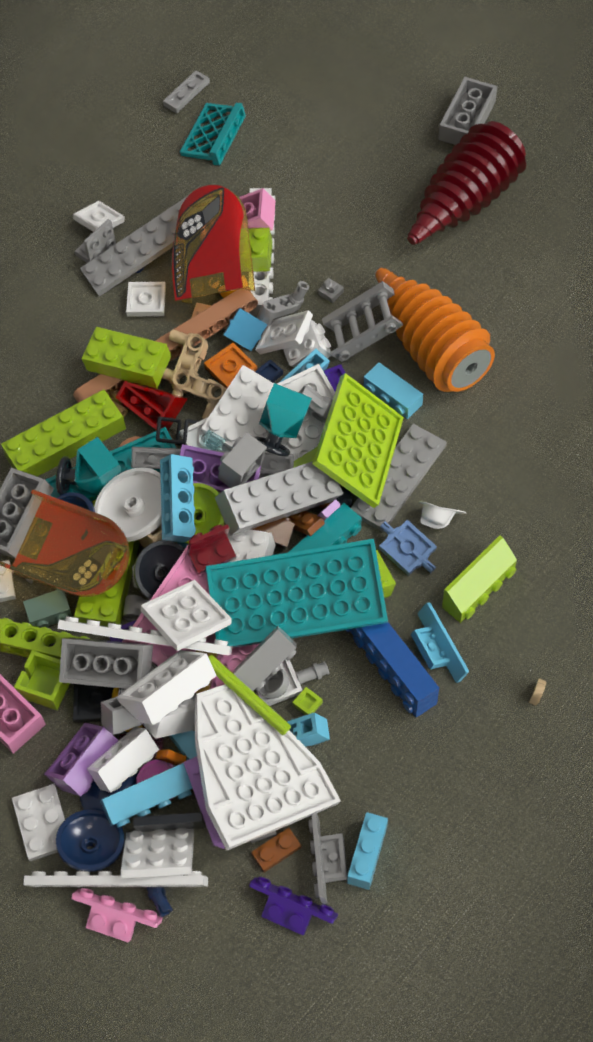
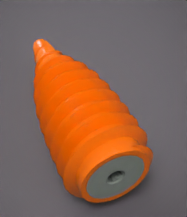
M380 268L376 271L375 276L378 283L383 281L394 290L395 295L390 297L387 302L391 315L403 323V326L396 330L397 337L403 342L404 348L410 352L412 359L418 362L420 369L426 372L429 380L434 382L436 388L443 392H459L479 382L489 371L495 358V351L489 345L491 337L488 330L481 329L478 321L472 320L468 312L462 311L461 306L452 303L451 298L448 296H442L439 290L430 289L427 284H417L415 280L405 281L404 277H398L386 268Z

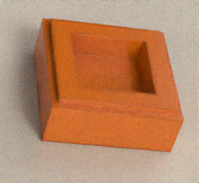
M170 749L158 750L155 758L172 765H180L186 761L187 756Z

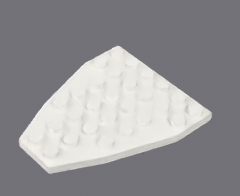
M226 684L198 693L194 697L195 745L206 811L226 850L302 820L315 812L319 813L341 802L321 763L297 740L290 730L285 735H281Z

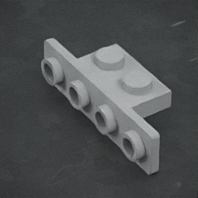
M315 812L312 814V819L308 821L310 833H313L314 840L310 841L311 852L315 854L316 862H312L313 873L318 879V883L314 884L316 898H320L322 904H327L326 883L348 879L344 837L342 833L321 836L320 820Z

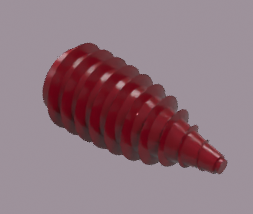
M489 121L485 124L473 125L468 130V133L462 136L460 142L453 147L452 152L445 157L444 163L439 165L437 173L431 177L430 185L424 191L425 198L420 203L421 212L417 214V220L408 233L407 240L410 244H419L437 231L444 232L445 226L455 228L458 226V221H469L470 215H478L481 212V208L488 207L491 200L499 198L500 192L506 191L509 188V184L517 180L518 174L525 171L527 165L525 148L521 140L511 129L499 122Z

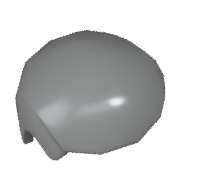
M280 668L274 676L269 675L264 680L266 683L259 692L264 697L270 699L281 697L289 686V679L285 671Z

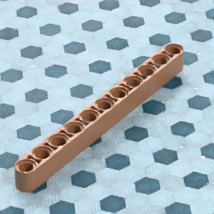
M247 287L240 288L174 330L185 334H199L204 339H207L230 324L229 320L233 319L239 308L248 313L254 310L258 305V300ZM170 332L155 341L167 344L171 354L170 362L181 355L184 345L169 340ZM201 340L196 341L194 346L201 343ZM100 374L78 387L74 391L73 397L79 403L104 389L111 398L113 397L112 393L115 390H120L126 380Z

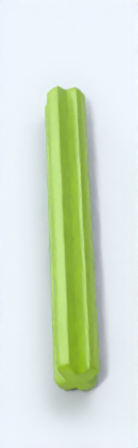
M213 655L208 657L216 676L281 735H285L290 730L291 725L217 658Z

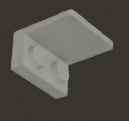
M107 219L75 250V255L88 263L114 246L116 241L112 221Z

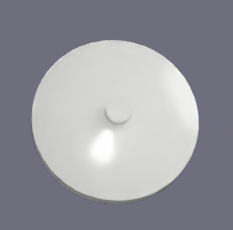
M134 468L115 476L99 493L94 506L95 516L108 518L115 522L125 533L128 542L149 535L162 523L160 473L150 468Z

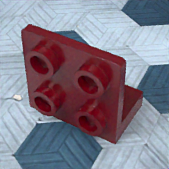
M221 524L216 525L210 529V532L205 534L197 533L189 540L187 553L197 575L205 572L206 566L222 564L236 559V554L228 539L230 529L228 524L224 526Z

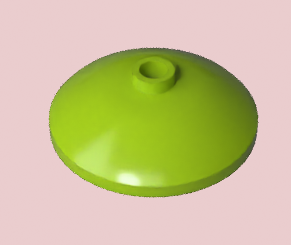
M193 483L195 534L208 533L212 527L219 524L223 526L225 522L215 500L219 492L209 485ZM199 514H201L202 518L200 520H196V517Z

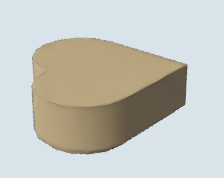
M538 679L529 702L530 704L538 705L547 682L545 680Z

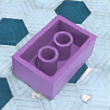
M84 723L44 775L62 791L82 796V794H85L90 789L91 783L94 780L87 768L119 740L103 726Z

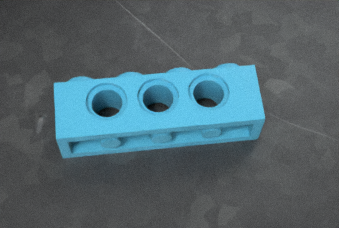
M170 454L160 460L162 540L184 543L191 540V537L195 535L194 467L191 457Z

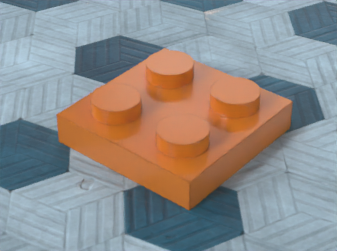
M231 343L204 362V368L226 389L243 365L254 372L257 370V365L234 343Z

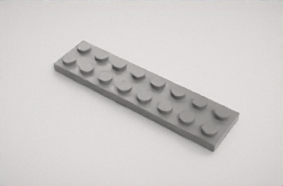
M208 195L196 202L184 213L177 225L178 231L180 222L182 224L187 217L202 211L212 201L208 198ZM187 197L80 268L99 297L173 248L178 213ZM177 232L175 238V246L183 241V239H180Z

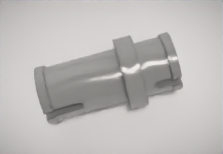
M325 661L320 664L314 663L312 667L295 672L301 685L316 678L318 680L322 679V676L329 674V669Z

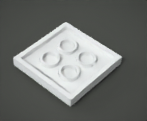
M196 580L141 605V612L176 651L231 625L232 618Z
M178 828L176 830L158 829L145 832L137 830L126 832L121 867L122 878L191 874L194 830Z

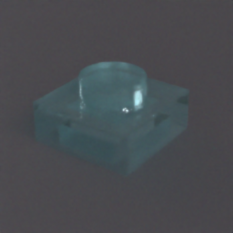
M208 430L204 436L203 443L210 450L222 451L226 439Z

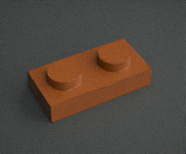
M302 511L288 517L292 523H295L294 530L309 536L313 535L325 524L322 517L307 511Z
M288 827L251 853L265 873L301 849V844Z

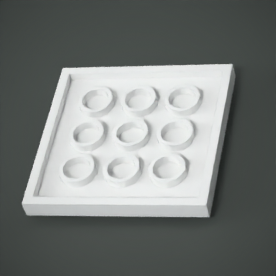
M243 365L202 426L201 431L230 449L234 448L233 444L238 437L243 438L246 433L253 437L266 438L268 431L259 424L274 383ZM283 437L281 444L286 446L291 438Z

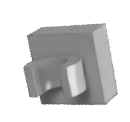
M330 278L318 289V295L332 304L344 292V287Z

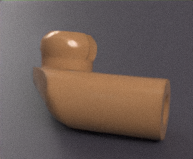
M115 390L112 393L113 397L111 400L124 417L127 415L128 410L123 406L122 402L115 398L119 390Z

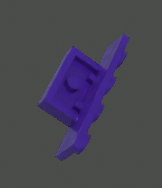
M255 877L249 884V887L269 895L261 917L301 935L306 933L312 915L329 923H334L337 919L338 913L334 912V909L330 906H320L313 903L311 898L304 895H295L287 887L275 886L267 878Z

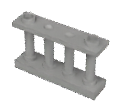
M382 281L322 318L323 325L335 332L338 348L330 352L331 356L341 362L348 360L351 356L403 326V323L392 316L389 310L387 300L395 295L393 288ZM380 304L384 320L375 325L372 308ZM365 313L369 329L360 334L356 319ZM350 323L353 339L345 343L341 328Z

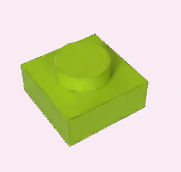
M305 687L292 703L304 715L314 713L323 703V699Z

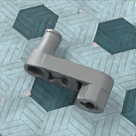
M299 281L295 291L291 294L265 301L257 314V318L265 322L267 326H270L275 318L298 311L304 301L309 285L304 281Z

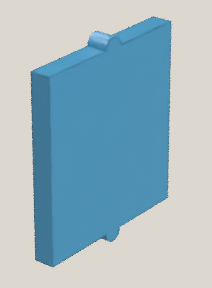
M239 308L233 319L229 320L230 324L223 335L252 351L257 341L261 339L267 324Z

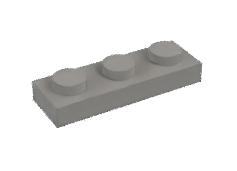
M195 71L163 101L164 106L178 113L210 83L209 78Z

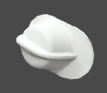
M419 501L423 505L421 523L434 529L446 527L455 513L467 514L464 511L438 507Z

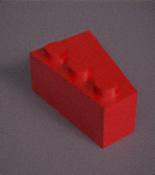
M128 381L123 383L115 397L154 429H157L159 417L176 419L187 401V398ZM161 421V429L166 427L169 431L173 422Z

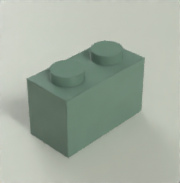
M58 589L23 601L30 624L38 628H48L51 625L57 624L59 620H65L66 616L73 617L64 592Z

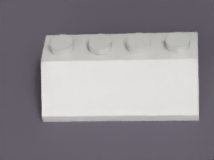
M179 650L116 698L139 722L154 725L159 723L167 713L176 710L178 705L184 700L193 697L197 690L207 686L210 680L216 677L207 653Z

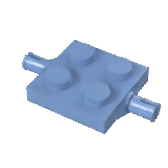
M406 520L395 529L386 521L381 524L380 528L388 534V537L379 545V550L409 576L416 568L421 566L430 574L436 569V566L428 558L436 550L437 546L412 523Z

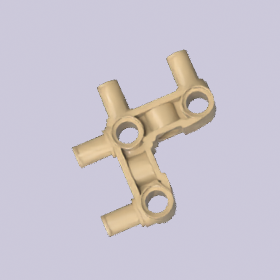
M172 329L169 340L182 344L184 347L175 369L166 368L162 378L170 381L173 388L172 394L183 397L184 393H190L206 399L208 404L202 416L205 419L210 416L227 389L214 380H206L198 376L197 372L201 361L205 359L208 342L199 334H185ZM201 340V345L198 348H194L195 342ZM183 376H186V382L184 384H180V379ZM217 389L222 390L219 397L214 396Z

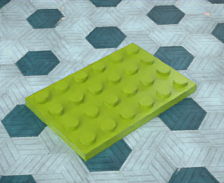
M343 374L340 376L312 464L372 508L377 507L380 503L404 417L349 375Z

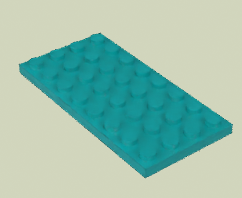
M374 539L206 566L210 596L232 618L231 625L215 632L216 640L228 641L227 645L233 646L232 648L260 644L277 626L290 638L388 623Z

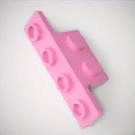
M87 888L78 889L71 897L72 900L91 906L86 928L125 942L131 940L136 922L157 928L163 919L155 911L137 909L134 904L120 903L111 896L93 894L94 892Z

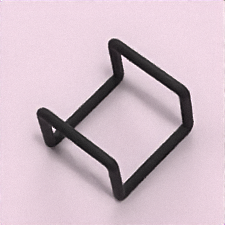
M159 417L157 420L156 441L186 445L188 423L195 424L200 420L186 419L183 440H180L181 420ZM161 421L178 423L176 440L160 438Z

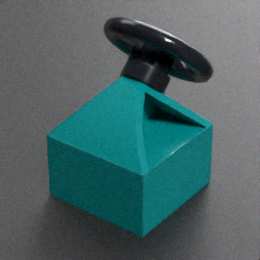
M274 383L259 424L268 431L266 438L258 436L254 438L267 447V452L278 456H289L290 450L282 445L281 442L283 437L297 438L312 398Z
M96 437L77 450L76 469H72L71 460L68 456H63L60 459L56 473L57 492L59 495L68 492L70 485H77L83 490L99 495L111 479L122 473L120 464L101 440Z

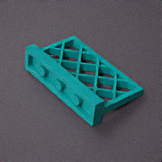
M236 102L234 106L206 103L181 148L180 155L212 160L213 165L220 166L246 117L243 104ZM209 109L216 110V112H213L209 115L207 114ZM226 112H231L229 115L225 117L222 116V114ZM220 116V119L214 122L211 121V119ZM209 121L210 124L201 127L202 123ZM224 123L223 127L216 129V126ZM211 128L214 129L213 132H210V133H208V134H205V131H207V130H209V129H211ZM202 133V137L194 139L196 135ZM218 136L216 140L209 141L210 138ZM207 141V144L198 146L199 143ZM196 146V149L188 151V148ZM211 148L209 154L202 153V151Z

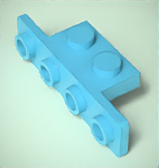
M430 602L425 603L418 612V616L425 628L414 630L411 636L429 669L447 666L455 682H461L469 673V670Z

